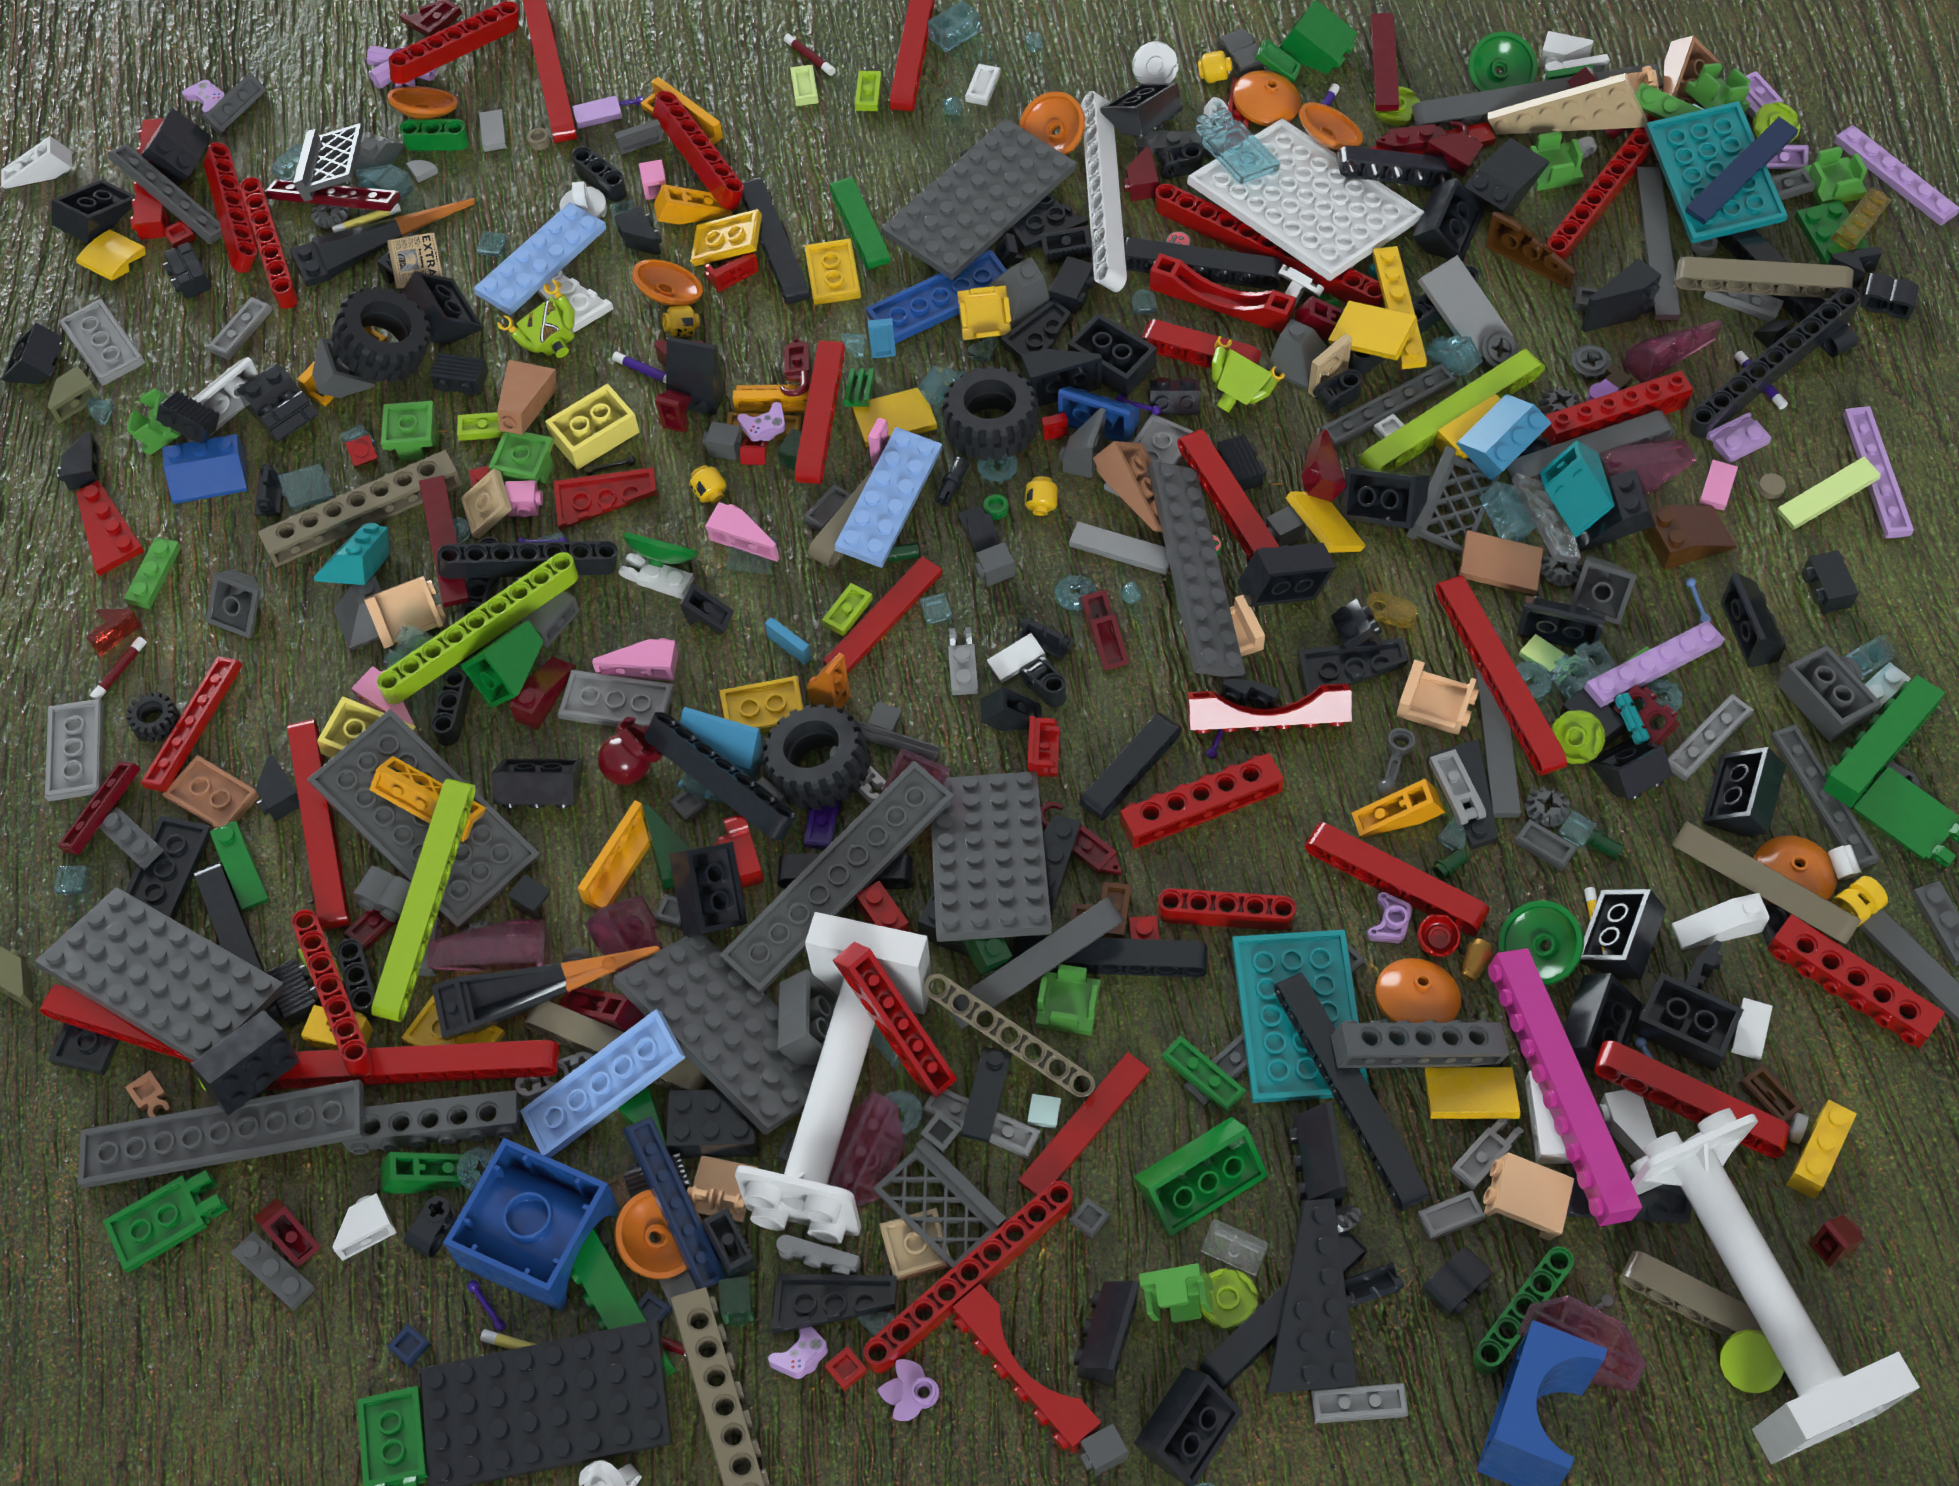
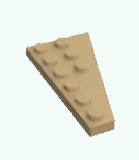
M1626 73L1488 112V121L1496 135L1646 127V123H1648V119Z

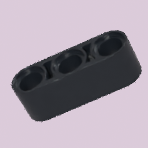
M578 147L572 152L576 174L593 188L600 190L611 201H621L626 197L627 190L624 177L618 169L588 147Z
M352 938L345 939L337 947V957L349 1002L355 1012L365 1015L368 1021L373 1020L377 1017L373 1016L371 1012L377 989L368 956L359 941ZM357 953L355 957L348 959L351 954ZM363 977L361 981L354 983L357 978ZM370 1000L368 1005L360 1007L363 1002Z

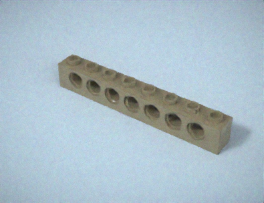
M443 450L416 463L409 464L398 471L386 474L368 484H363L359 488L341 494L327 502L318 504L311 509L293 515L288 519L270 525L258 531V534L276 568L355 533L362 525L378 523L423 503L419 480L444 475L448 492L462 486L449 455L446 450Z
M704 1287L671 1297L673 1314L723 1486H770L766 1469H759L757 1458L761 1457L757 1439L751 1440L748 1429L753 1427L748 1409L742 1411L739 1400L744 1399L740 1381L734 1382L731 1371L735 1370L731 1352L725 1353L723 1342L727 1341L723 1324L717 1325L714 1314L719 1313L714 1295L709 1297L707 1289ZM697 1320H704L708 1323L703 1329H695L692 1326ZM705 1348H712L716 1351L715 1355L710 1358L701 1356L700 1352ZM714 1376H720L725 1380L722 1385L717 1387L711 1386L708 1381ZM722 1405H729L733 1408V1411L729 1415L722 1416L717 1413V1409ZM731 1434H737L742 1438L741 1442L737 1445H729L725 1439ZM744 1463L751 1469L745 1475H738L734 1472L735 1466Z

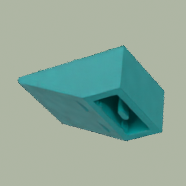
M1578 440L1540 471L1546 493L1576 538L1615 506L1599 453Z

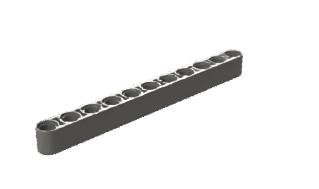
M1645 64L1595 73L1599 80L1609 78V76L1642 72L1643 67L1651 66L1653 70H1656L1659 90L1662 87L1657 64ZM1572 77L1421 101L1412 105L1415 126L1435 124V126L1443 128L1451 126V121H1460L1464 124L1488 120V112L1571 89L1567 81Z

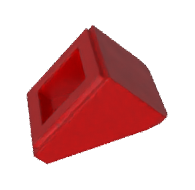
M745 437L740 446L741 464L765 465L768 441H752L749 437Z

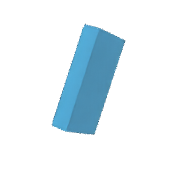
M892 318L868 320L872 358L896 356Z
M770 617L765 622L766 633L769 639L804 665L811 660L809 644L774 618Z

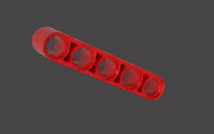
M1150 320L1141 339L1157 347L1158 355L1212 369V359L1215 352L1214 344L1219 336L1160 320ZM1221 337L1220 342L1223 345H1227L1229 339ZM1231 340L1232 344L1229 349L1258 365L1262 356L1258 348Z
M1170 888L1163 890L1159 894L1157 912L1159 918L1166 923L1284 931L1291 928L1294 923L1296 904L1290 897L1280 895ZM1168 903H1172V904L1176 905V907H1175V908H1167V907H1165L1164 905H1165V904H1168ZM1195 905H1200L1204 907V909L1195 910L1192 907ZM1228 907L1232 909V911L1224 912L1221 910V908ZM1257 909L1260 913L1252 914L1248 910ZM1278 911H1285V912H1287L1289 915H1287V916H1281V915L1277 914V912H1278Z

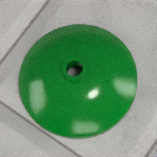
M1505 31L1494 32L1483 37L1472 49L1468 61V73L1472 84L1478 92L1533 83L1536 78L1537 59L1530 44L1519 35ZM1495 68L1501 69L1502 73L1497 74Z
M625 531L622 536L635 553L649 559V565L663 568L664 563L681 564L692 560L699 553L698 550Z
M1532 901L1518 907L1505 920L1499 934V953L1528 948L1544 986L1551 985L1565 979L1579 964L1584 949V935L1577 918L1565 907L1551 901ZM1550 942V949L1544 951L1543 944Z

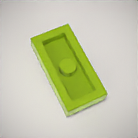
M881 71L858 72L855 111H878L882 81Z
M498 412L458 415L457 436L459 441L501 438L504 431H499Z
M850 583L824 616L822 625L844 637L873 600L872 594Z

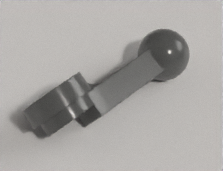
M1396 728L1388 735L1387 745L1391 750L1390 762L1385 778L1377 784V793L1381 798L1399 791L1396 779L1401 762L1404 760L1405 755L1413 750L1415 744V736L1408 729ZM1394 741H1404L1407 746L1399 747Z

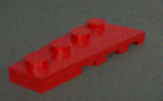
M654 468L553 481L559 530L657 495Z
M99 480L76 492L95 571L98 576L107 573L144 552Z

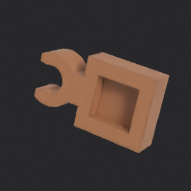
M148 1071L125 1087L142 1112L147 1110L149 1117H156L160 1109H165L169 1114L173 1113L171 1106L165 1100H161L167 1094L151 1071Z

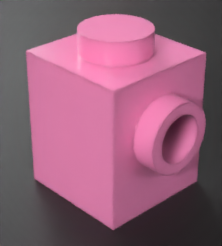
M506 481L505 488L512 510L507 514L508 517L538 516L539 506L543 505L542 490H538L536 481Z

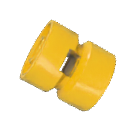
M1862 876L1852 883L1849 889H1845L1832 899V903L1861 919L1859 927L1871 915L1876 914L1887 905L1888 896L1882 885L1869 876Z

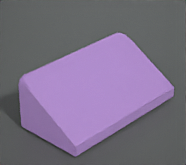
M617 96L572 106L578 129L622 119Z
M1786 145L1766 164L1767 168L1798 170L1808 166L1809 145Z

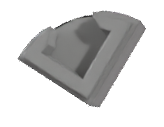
M415 160L406 163L408 170L418 183L439 173L437 167L428 161Z

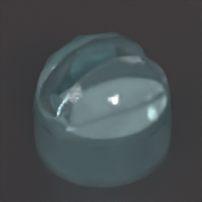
M1032 32L1025 36V45L1028 51L1035 53L1036 50L1042 49V34Z
M954 96L944 100L942 105L944 113L950 116L961 113L962 103L959 97Z
M1133 580L1125 584L1121 589V597L1126 603H1134L1143 598L1140 589Z

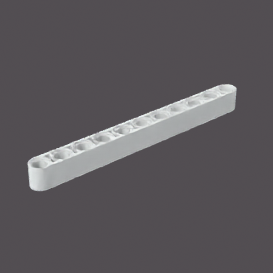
M1090 91L1085 95L1081 107L1085 115L1083 136L1094 279L1097 283L1111 291L1119 292L1126 283L1127 273L1114 125L1100 111V108L1110 101L1094 91Z

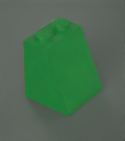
M1314 0L1294 24L1279 48L1300 64L1328 74L1334 67L1338 69L1346 58L1343 54H1348L1356 43L1353 40L1358 32L1319 1Z
M527 620L501 634L460 666L489 707L493 708L519 695L544 641L540 637L537 628Z

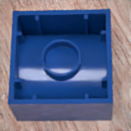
M503 1138L443 1244L458 1266L562 1313L568 1303L566 1293L570 1273L583 1243L601 1219L606 1216L615 1217L619 1206L608 1183Z
M1532 1320L1513 1357L1476 1471L1512 1486H1559L1570 1471L1574 1457L1559 1449L1546 1435L1539 1421L1537 1399L1556 1392H1568L1582 1396L1604 1362L1608 1349Z

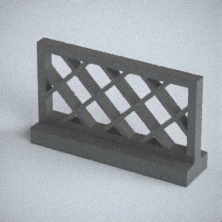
M361 123L323 135H318L316 129L307 131L293 182L304 202L312 200L316 190L352 180L364 131Z
M1446 446L1429 481L1427 502L1414 527L1408 529L1406 536L1413 540L1419 536L1462 556L1463 546L1454 543L1451 536L1461 534L1463 539H1465L1467 530L1477 531L1500 475L1490 480L1475 464L1455 456L1456 450ZM1454 465L1463 468L1467 475L1457 477L1453 470ZM1483 477L1490 480V486L1481 488L1476 478ZM1470 480L1474 490L1464 492L1460 483ZM1454 484L1458 494L1449 497L1445 487ZM1478 495L1482 504L1472 507L1468 497ZM1462 499L1466 509L1456 512L1452 502ZM1446 504L1450 514L1440 516L1436 506ZM1469 514L1473 524L1464 527L1460 516ZM1454 519L1458 529L1448 531L1443 521ZM1437 523L1442 533L1434 534L1426 529L1428 525Z
M925 1137L916 1144V1149L873 1187L874 1192L951 1269L1006 1222V1217ZM917 1160L924 1167V1177H907V1168ZM928 1172L934 1177H928ZM890 1183H903L902 1197H890L884 1189ZM907 1183H924L923 1197H906ZM928 1183H941L945 1187L944 1197H927ZM948 1191H949L954 1197H948ZM906 1203H923V1217H910L906 1213ZM927 1203H944V1217H926ZM948 1203H961L965 1207V1217H947ZM969 1212H970L974 1217H968ZM926 1223H944L943 1237H930L926 1233ZM947 1223H965L964 1238H947ZM968 1223H981L988 1231L981 1238H968ZM937 1243H943V1249ZM947 1244H964V1253L954 1261L946 1253Z

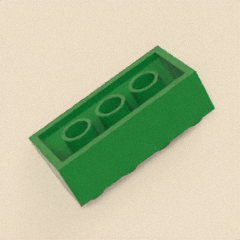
M1230 1117L1134 1176V1179L1144 1201L1166 1233L1171 1237L1269 1175L1248 1128L1233 1117Z

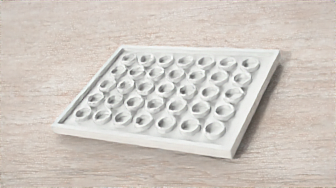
M1283 118L1190 174L1187 180L1188 185L1329 281L1373 253V249L1382 247L1418 223L1421 216L1425 213L1379 181L1342 176L1339 171L1336 153L1320 145L1309 135Z

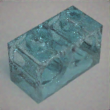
M962 0L928 21L929 38L946 53L981 32L980 14Z
M1495 482L1479 497L1500 538L1520 542L1537 527L1517 486Z
M1600 640L1591 645L1585 642L1574 650L1576 654L1572 657L1566 654L1554 662L1556 667L1548 674L1566 699L1581 691L1589 680L1617 667V664Z

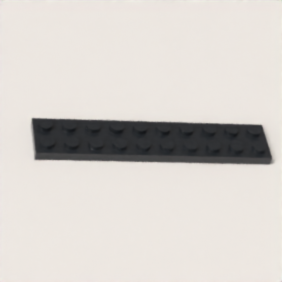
M160 815L150 837L164 851L145 870L137 865L125 892L174 920L211 837L210 831L213 830L211 826ZM65 1023L48 1060L54 1065L104 1076L120 1040Z

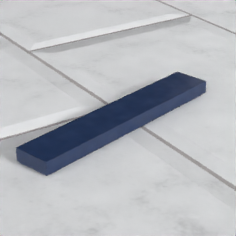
M1778 117L1686 207L1685 212L1705 225L1797 135L1799 129Z
M652 1116L623 1129L624 1134L696 1289L704 1287L707 1289L726 1280L727 1277Z

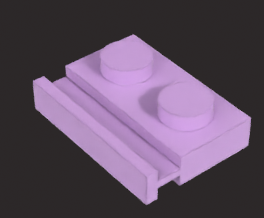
M1757 71L1746 75L1751 81L1748 86L1750 90L1746 97V100L1751 103L1747 113L1752 118H1754L1756 112L1764 104L1784 103L1783 99Z
M1750 412L1709 431L1706 439L1712 441L1713 447L1728 464L1768 445L1772 437L1757 420L1754 421L1751 418L1752 414Z

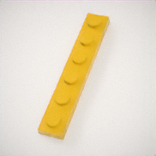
M1398 247L1373 249L1372 256L1386 309L1415 315ZM1417 323L1398 358L1401 369L1426 367L1427 358Z

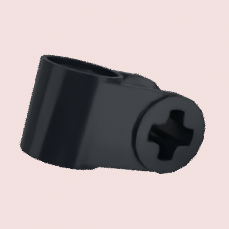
M1189 142L1182 145L1164 147L1159 150L1157 159L1162 165V176L1170 179L1192 174L1202 168V146L1196 142Z
M1345 370L1337 376L1321 382L1314 389L1313 395L1323 402L1327 413H1334L1360 397L1362 376L1357 370Z
M1041 656L1033 666L1020 671V676L1027 687L1033 690L1046 705L1059 707L1065 703L1067 698L1065 679L1045 657Z
M436 1196L429 1199L414 1223L408 1228L404 1237V1244L429 1258L434 1257L457 1220L455 1209L444 1197Z

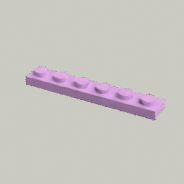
M1854 125L1836 136L1835 144L1851 156L1858 153L1867 169L1940 226L1958 214L1959 207Z
M1871 407L1845 409L1843 418L1858 460L1865 456L1881 474L1879 480L1867 487L1885 539L1911 536L1914 529Z
M1707 620L1586 682L1584 689L1601 708L1615 701L1618 695L1628 693L1635 685L1640 688L1714 650L1723 644L1725 638Z

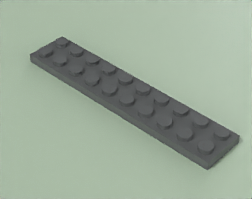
M1151 461L1148 466V472L1194 673L1241 679L1245 675V669L1197 472L1189 467Z
M913 761L719 954L721 959L759 993H763L806 949L805 941L814 913L818 912L838 917L857 898L856 896L866 889L955 799L954 794L917 762Z
M360 1080L250 1099L229 1116L216 1105L81 1130L78 1185L82 1188H89L364 1138V1084Z

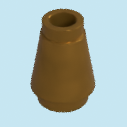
M1474 938L1472 943H1468L1460 976L1467 981L1475 983L1493 959L1495 947L1485 940Z

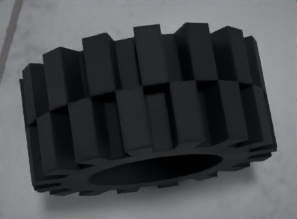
M147 692L148 697H144L141 694L138 696L140 701L137 702L134 699L131 702L134 707L128 706L127 711L129 714H126L127 723L134 734L144 742L148 739L150 743H155V738L159 742L164 741L162 736L166 735L168 737L170 735V730H173L179 720V712L166 694L162 695L161 692H156L154 696L152 692ZM156 711L162 712L161 717L155 722L144 723L145 718L149 714Z

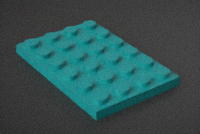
M1739 101L1646 123L1645 130L1691 244L1786 221L1788 215L1766 165L1705 225L1685 212L1686 207L1755 140Z
M1345 930L1233 936L1231 941L1252 1103L1334 1098L1274 992V984L1301 972L1308 980L1335 1029L1345 1021L1354 1020L1359 1023ZM1358 1068L1368 1084L1366 1068Z

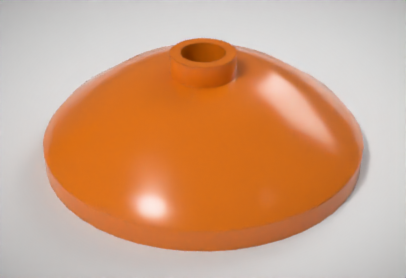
M1260 70L1246 73L1239 78L1233 90V100L1239 112L1248 120L1262 126L1269 127L1282 118L1290 123L1296 118L1301 107V97L1297 88L1287 78L1272 71Z
M409 86L396 88L388 93L389 104L405 116L414 119H438L451 113L458 105V100L453 94L436 88Z
M1057 91L1048 92L1038 96L1028 104L1020 118L1019 127L1064 155H1068L1082 139L1085 130V115L1081 105L1071 95ZM1057 129H1060V132L1058 134H1055V131Z
M1314 102L1305 103L1299 111L1301 124L1309 136L1320 145L1329 149L1339 150L1344 146L1359 147L1363 142V134L1359 127L1338 110Z
M650 259L638 262L633 268L632 279L637 288L648 298L666 306L691 305L699 301L702 296L703 286L699 279L693 273L677 264Z
M1792 835L1775 837L1762 844L1753 857L1755 860L1826 900L1831 898L1836 889L1837 876L1828 853L1809 839ZM1795 863H1799L1803 867H1798L1795 865Z
M1407 958L1389 964L1380 973L1375 987L1377 1004L1382 1013L1392 1023L1401 1020H1409L1411 1023H1422L1427 1020H1435L1437 1023H1448L1455 1020L1461 1006V993L1455 979L1441 966L1424 959Z
M651 1190L635 1195L623 1206L615 1223V1244L620 1257L631 1270L646 1278L668 1279L687 1270V1267ZM651 1233L657 1235V1243H653L650 1240L649 1236Z

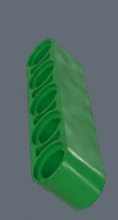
M853 177L829 183L833 201L866 270L890 264L888 249Z
M1554 1247L1548 1251L1480 1342L1473 1356V1365L1479 1373L1492 1375L1499 1370L1527 1332L1532 1320H1536L1567 1278L1574 1264V1258L1568 1249ZM1558 1260L1562 1262L1565 1269L1554 1268L1550 1261ZM1539 1282L1544 1284L1548 1292L1537 1291L1533 1283ZM1522 1305L1527 1307L1531 1315H1521L1517 1311L1516 1306ZM1499 1329L1510 1330L1513 1338H1503L1499 1333ZM1481 1353H1492L1495 1356L1496 1362H1486L1482 1358Z

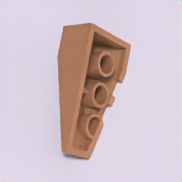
M1694 35L1671 41L1664 62L1663 92L1693 105L1696 100L1684 90L1687 83L1697 80L1705 64L1721 62Z
M1114 441L1093 457L1098 474L1153 531L1162 532L1148 472L1151 459L1143 443Z

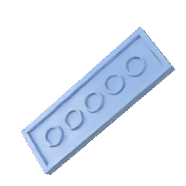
M569 202L474 287L475 295L511 316L539 291L544 284L550 281L606 230L605 222Z
M895 427L835 543V551L880 568L883 567L942 450V443Z
M656 1009L521 1109L520 1112L540 1153L551 1158L686 1057L662 1012Z

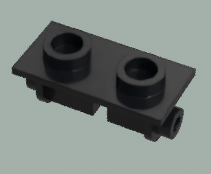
M265 464L260 470L255 516L280 514L284 472L276 473L274 467L270 464Z
M1031 617L1022 619L1020 623L1022 630L1016 637L1017 640H1020L1032 633L1045 653L1060 660H1063L1075 639L1068 637L1067 634H1062L1034 621Z
M1393 1262L1344 1279L1347 1308H1357L1359 1304L1393 1292L1397 1294L1401 1288H1404L1401 1277L1396 1275Z

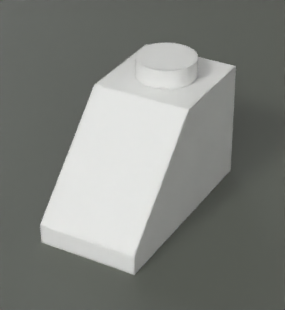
M1548 31L1539 67L1544 68L1545 64L1552 61L1562 63L1564 61L1590 57L1594 40Z
M377 1193L372 1196H364L355 1205L349 1207L332 1246L342 1261L397 1233L386 1207Z

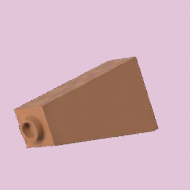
M513 360L508 361L497 409L499 431L519 435L524 434L557 390L556 369Z

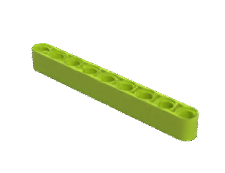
M1527 349L1518 352L1368 448L1359 458V463L1365 468L1389 471L1398 469L1435 445L1437 431L1494 394L1500 399L1506 394L1511 396L1536 380L1544 371L1545 365Z
M565 552L554 555L382 672L377 678V686L384 700L392 705L401 703L573 585L578 579V571L573 557Z
M447 778L442 785L371 1009L373 1016L401 1022L406 1015L474 801L476 790L473 784Z

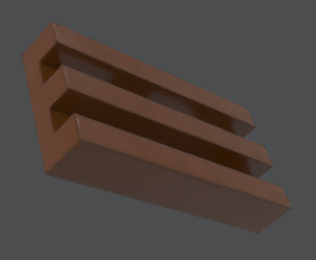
M1763 1064L1739 1082V1085L1764 1112L1784 1122H1789L1796 1113H1801L1804 1109ZM1758 1075H1760L1765 1080V1082L1779 1095V1097L1792 1109L1791 1111H1789L1777 1099V1096L1771 1089H1768L1763 1084V1082L1757 1077Z

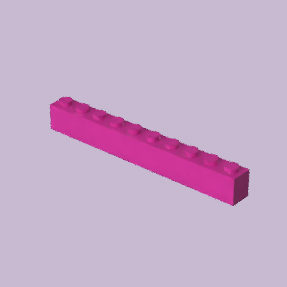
M1529 949L1497 953L1488 967L1489 977L1495 983L1500 1003L1508 1013L1510 1026L1516 1032L1520 1041L1521 1052L1527 1058L1532 1069V1077L1539 1085L1543 1095V1103L1549 1109L1554 1120L1555 1131L1561 1136L1566 1156L1572 1162L1576 1171L1578 1184L1584 1190L1589 1201L1590 1212L1595 1216L1599 1227L1631 1221L1642 1209V1204L1631 1183Z

